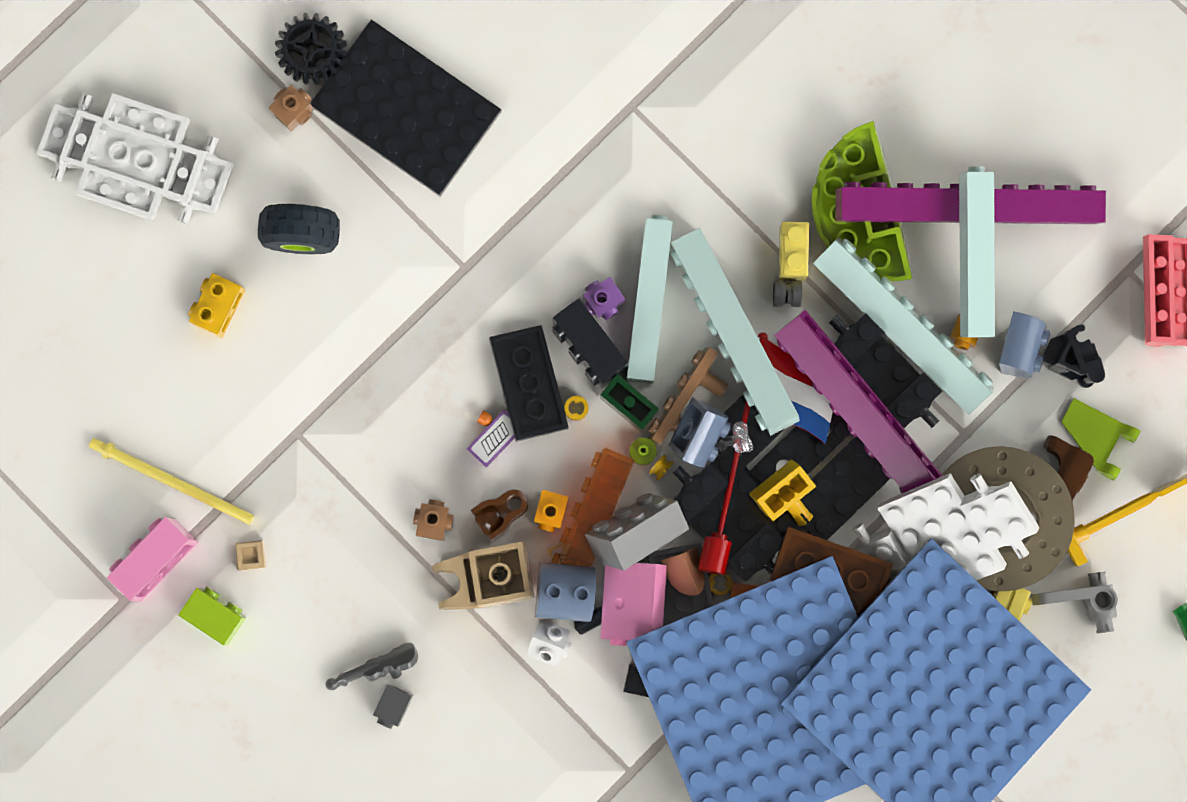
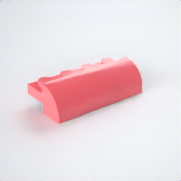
M1172 235L1143 236L1145 345L1153 347L1187 346V238H1173Z

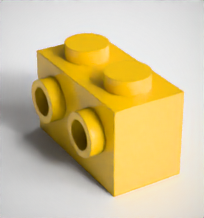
M212 273L210 278L206 277L200 287L202 294L198 302H194L188 312L190 319L188 322L223 338L245 289Z

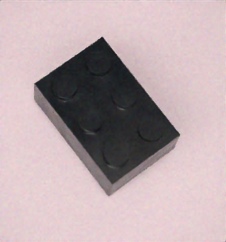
M579 298L553 317L552 332L561 344L566 341L569 345L568 353L575 363L579 365L582 362L586 368V373L584 374L593 386L598 384L602 389L617 374L620 376L628 369V361Z

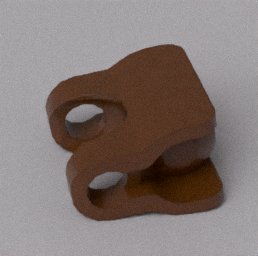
M1049 435L1043 446L1057 458L1059 462L1057 473L1066 484L1073 501L1088 478L1094 458L1086 451L1056 436Z
M512 489L496 499L481 502L470 511L475 516V521L483 533L493 542L503 536L509 530L511 524L527 512L529 504L522 491ZM513 498H519L522 504L519 509L511 510L508 508L509 501Z

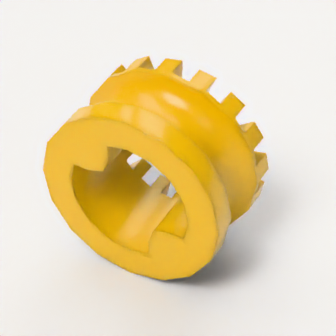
M580 396L570 397L564 406L566 416L574 421L584 419L589 410L587 401ZM571 402L576 404L581 402L584 406V412L581 415L577 413L571 414L568 409Z
M664 454L648 473L655 474L656 480L659 481L674 462L667 461Z
M725 572V575H721L727 579L724 583L726 589L717 591L713 587L715 585L713 579L718 575L711 574L708 578L711 592L719 596L727 594L733 585L731 576L727 572Z

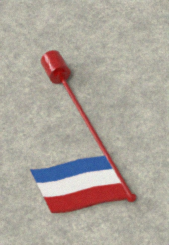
M765 332L759 333L757 337L760 338L759 341L799 415L800 421L793 425L809 432L826 444L833 412L829 406L830 402L823 394H819L813 388L812 380L808 375L797 369L794 363L795 360L790 354L769 341L768 335ZM747 401L745 403L717 533L712 532L711 537L705 536L698 570L715 575H725L732 542L727 541V536L722 533L750 410Z

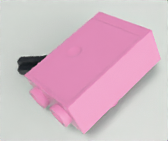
M635 563L624 571L605 565L603 606L593 610L590 622L575 621V630L580 635H583L601 625L600 639H610V645L627 646L626 641L662 627L667 565Z

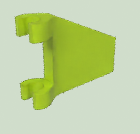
M1075 398L1072 400L1061 421L1080 449L1093 456V466L1095 469L1113 481L1117 478L1121 469L1106 461L1117 440L1122 436L1124 439L1134 443L1141 432L1139 429L1124 424Z

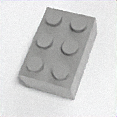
M646 493L636 499L637 502L631 506L618 509L610 519L594 524L593 529L585 533V536L596 561L624 571L688 531L689 527L678 501Z

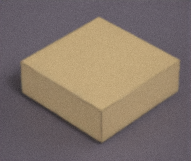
M263 540L235 543L238 571L266 568Z

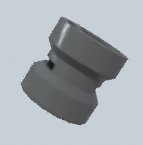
M774 280L773 307H782L784 304H790L792 307H801L802 281L793 280L791 283H785L783 280Z

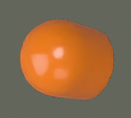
M483 410L477 422L483 426H488L492 423L493 419L488 412Z

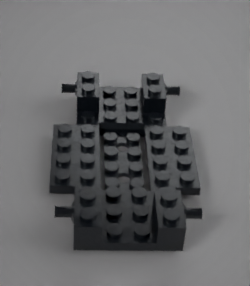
M866 313L856 323L848 327L837 315L829 322L840 334L834 345L903 428L919 417L931 429L940 421L929 408L932 401L942 390L924 372L919 374L882 336L885 332ZM744 395L739 397L724 412L729 417L727 422L730 423V430L725 438L719 437V440L727 448L697 475L691 477L681 465L672 473L683 484L680 493L673 500L678 501L686 522L703 539L705 536L711 537V533H717L746 403ZM755 405L750 407L722 533L727 536V541L732 542L727 564L744 582L748 581L757 571L765 569L771 575L775 564L772 560L780 550L787 527L797 530L802 527L798 526L788 510L772 521L764 514L749 493L777 471L776 465L781 460L789 462L792 459L808 475L851 434L847 428L846 421L841 415L838 416L832 412L829 426L830 434L827 437L826 444L809 432L795 426L770 452L749 470L746 466L785 430L783 429L771 436L767 429L762 431L755 418L759 413ZM854 437L811 479L816 487L800 499L813 515V518L808 521L801 514L807 523L803 526L811 535L828 540L890 480L884 474L880 462L866 452L865 444L859 437Z

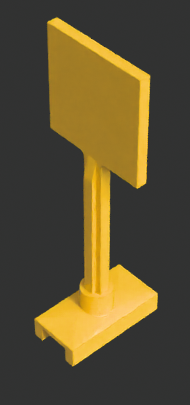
M1187 474L1152 491V493L1144 494L1084 526L1080 524L1074 527L1072 541L1067 551L1074 565L1079 567L1088 562L1080 543L1089 539V535L1151 504L1157 497H1162L1186 485Z

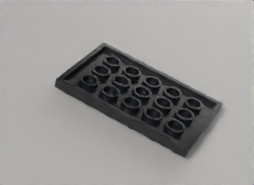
M371 19L348 50L347 56L343 57V67L337 65L336 70L338 73L329 76V80L324 83L310 104L315 111L441 197L501 114L502 109Z

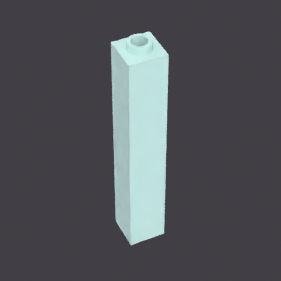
M968 167V172L959 173L960 337H995L994 172H985V167Z
M652 215L651 218H646L626 381L654 383L673 221H668V217L662 215Z

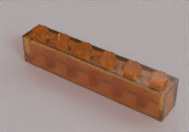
M605 447L601 453L595 452L590 464L591 467H594L591 477L586 476L582 483L580 491L584 493L580 503H574L570 513V517L574 519L570 528L565 526L559 542L563 543L560 553L554 552L550 563L592 566L595 556L585 533L592 530L593 525L597 522L608 520L612 517L635 461L634 459Z

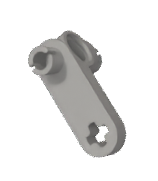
M1106 571L1088 573L1090 587L1031 595L1033 606L1084 599L1089 619L1096 621V633L1115 631L1112 618L1117 617L1116 605L1118 597L1113 590V584L1107 585ZM1099 592H1102L1106 597V603L1103 607H1099L1095 602V597Z

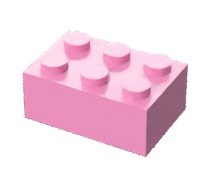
M164 517L163 519L158 518L148 528L150 533L143 540L139 538L130 546L128 550L131 553L124 560L118 559L110 567L109 571L111 573L107 579L130 601H142L198 543L175 519Z

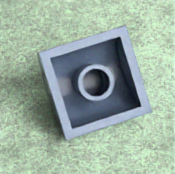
M1013 311L999 362L1002 374L1031 378L1034 371L1040 372L1043 362V356L1038 355L1040 346H1047L1050 336V330L1045 329L1046 323L1044 321Z
M692 397L668 446L683 461L695 466L705 467L707 461L713 462L717 457L718 447L715 445L719 437L725 438L729 433L730 423L727 422L729 417L709 404Z
M539 562L534 617L590 622L596 594L595 567Z

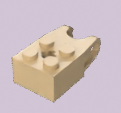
M523 542L469 551L432 566L433 572L454 573L460 580L459 591L453 597L438 603L440 610L480 609L535 599L527 549ZM500 569H504L506 573L508 572V576L502 582L496 579V575L500 574Z

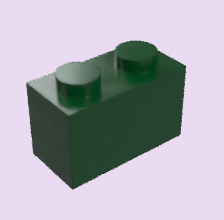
M618 374L600 394L602 401L640 432L645 429L659 412V408Z

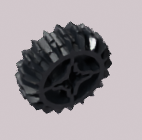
M304 13V20L299 21L298 17L294 16L293 21L295 24L291 25L285 22L284 26L287 32H278L279 37L283 40L275 41L276 47L280 48L275 51V55L277 58H281L278 62L280 68L286 67L284 70L285 75L293 74L295 82H298L303 76L304 85H308L310 78H313L314 84L318 85L319 77L323 76V79L328 81L329 77L327 74L329 72L333 75L338 73L335 66L343 67L344 62L339 58L347 56V52L343 50V48L347 47V42L342 40L344 33L342 30H337V23L332 22L329 24V17L325 16L320 21L318 13H314L312 19H309L308 14ZM308 31L305 38L300 40L296 39L297 36ZM318 31L326 34L332 40V47H327L326 44L319 42ZM314 43L316 50L308 54L306 48H310L309 46ZM290 50L303 55L304 67L296 64L291 59ZM328 58L321 65L314 67L317 60Z

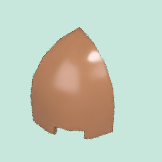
M696 547L661 560L662 565H667L666 576L680 593L692 596L699 595L702 592L704 572L698 570L700 557Z

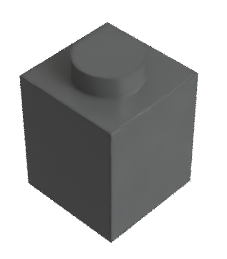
M387 684L373 713V716L378 717L377 723L392 729L393 725L400 726L414 695Z

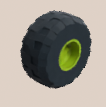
M271 204L265 206L262 212L259 213L258 239L264 248L295 254H326L334 251L339 243L340 219L330 209L304 204Z

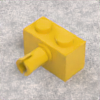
M792 459L749 493L764 514L772 521L787 510L798 526L807 524L801 514L808 521L813 518L812 513L808 511L800 499L816 486L802 467Z

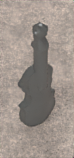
M413 643L402 644L385 655L368 660L364 665L340 673L336 679H328L325 683L328 690H335L341 685L347 686L349 682L363 676L369 681H375L390 673L393 679H397L402 675L401 671L407 670L417 663L418 651Z

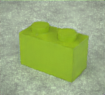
M207 586L204 590L196 588L178 616L223 646L229 645L246 617L241 615L243 610L230 601L227 605L218 600L220 594Z

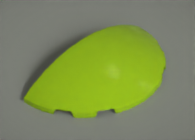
M871 121L845 134L823 158L818 168L819 173L816 183L812 189L814 222L827 248L838 237L842 241L847 239L855 246V253L861 259L867 258L876 267L874 272L881 279L884 276L890 281L913 279L901 222H835L836 189L844 187L845 182H860V187H871V183L883 182L887 183V188H892L875 123Z

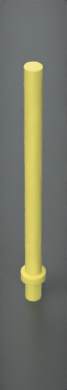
M93 438L89 444V448L102 453V457L106 459L112 458L250 525L254 518L253 514L116 449L115 445L110 442L106 444Z

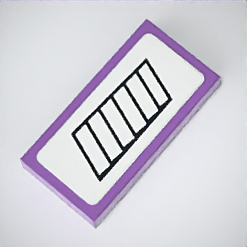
M503 410L467 448L486 468L515 439L508 413Z

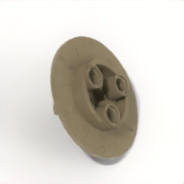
M998 446L982 448L968 453L956 460L943 472V476L951 473L964 496L977 491L970 479L979 473L989 487L1000 486L1011 481L1039 526L1036 534L1021 540L1029 551L1026 557L1019 559L1012 546L998 548L1007 565L1002 571L976 580L982 587L990 591L1022 589L1044 579L1059 565L1072 541L1075 524L1074 507L1066 484L1047 462L1022 449Z

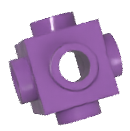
M611 277L601 283L598 280L594 281L585 288L586 293L583 294L585 301L583 304L597 320L604 318L605 321L619 312L617 308L625 303V298ZM599 298H604L606 301L604 303H600L597 300Z

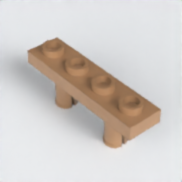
M707 347L703 351L699 349L691 360L693 367L689 373L684 372L676 384L679 389L674 396L670 395L662 406L665 410L660 419L656 417L648 428V432H650L648 439L653 441V443L661 445L668 432H671V430L675 432L681 420L680 413L697 386H703L718 397L724 394L729 384L709 372V367L718 355V352Z

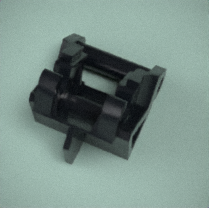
M1082 324L1073 327L1060 336L1051 338L1042 356L1043 362L1049 364V370L1071 381L1077 379L1078 384L1082 388H1089L1094 383H1100L1104 380L1105 371L1095 344L1091 343L1089 339L1079 342L1076 338L1078 332L1085 330V326Z

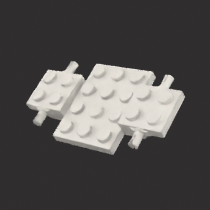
M84 93L81 94L77 108H67L54 104L36 153L56 163L51 179L62 182L66 168L83 170L75 194L153 221L163 196L183 206L177 219L178 222L188 225L193 210H203L216 214L233 167L231 162L219 159L213 154L219 139L208 135L203 150L183 145L182 142L190 122L188 118L114 93L111 94L103 118L87 112L93 97Z
M951 473L881 502L878 510L889 528L869 535L863 523L857 524L853 527V531L858 536L860 542L850 548L893 563L887 582L888 585L931 538L975 580H979L1005 569L1007 563L998 551L1000 547L1012 546L1019 559L1026 557L1029 551L1021 540L1036 534L1039 526L1011 481L1000 486L989 487L979 473L970 479L977 491L964 496Z

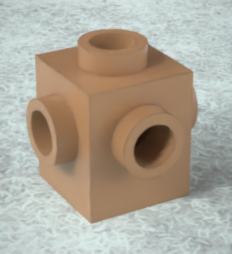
M292 85L287 89H281L275 95V101L268 107L271 113L290 132L299 124H305L311 118V112L314 110L310 104L312 98L302 88L296 90Z
M429 499L428 504L421 503V508L415 509L413 524L417 525V537L440 541L445 540L446 530L451 531L454 515L449 514L450 509L444 507L445 502ZM433 515H437V522L435 524H430V517Z

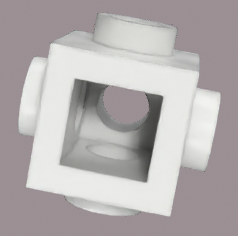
M540 619L526 655L557 667L560 657L566 659L572 643L567 642L571 631Z

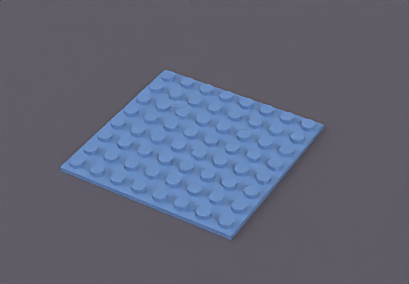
M930 538L780 704L885 802H991L1092 689Z
M833 556L626 641L692 802H824L866 784L780 704L858 618Z

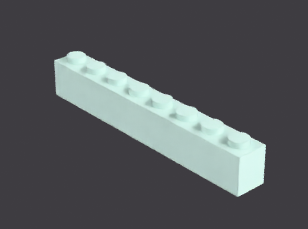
M698 228L671 242L674 251L670 252L676 266L682 265L686 274L682 275L688 289L694 288L698 297L694 298V301L701 313L706 311L710 319L706 324L713 336L718 334L722 342L718 347L724 359H731L734 367L730 370L736 382H743L746 391L742 393L749 407L755 405L759 413L755 418L761 430L767 429L771 436L799 422V415L702 230Z
M838 237L813 264L970 415L993 393L992 379L983 371L978 373L972 367L973 361L965 353L961 352L959 354L952 347L954 343L944 333L939 335L933 329L934 323L926 315L920 316L913 310L915 305L906 296L900 297L894 291L895 286L888 278L884 276L881 279L874 272L876 267L867 258L861 259L855 253L856 248L847 239L842 241Z

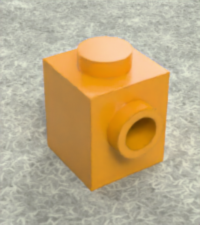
M542 490L534 523L539 524L538 529L554 533L555 528L561 529L569 496Z

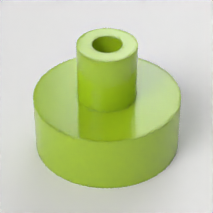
M648 438L636 439L629 449L630 458L638 465L650 464L657 453L655 444Z

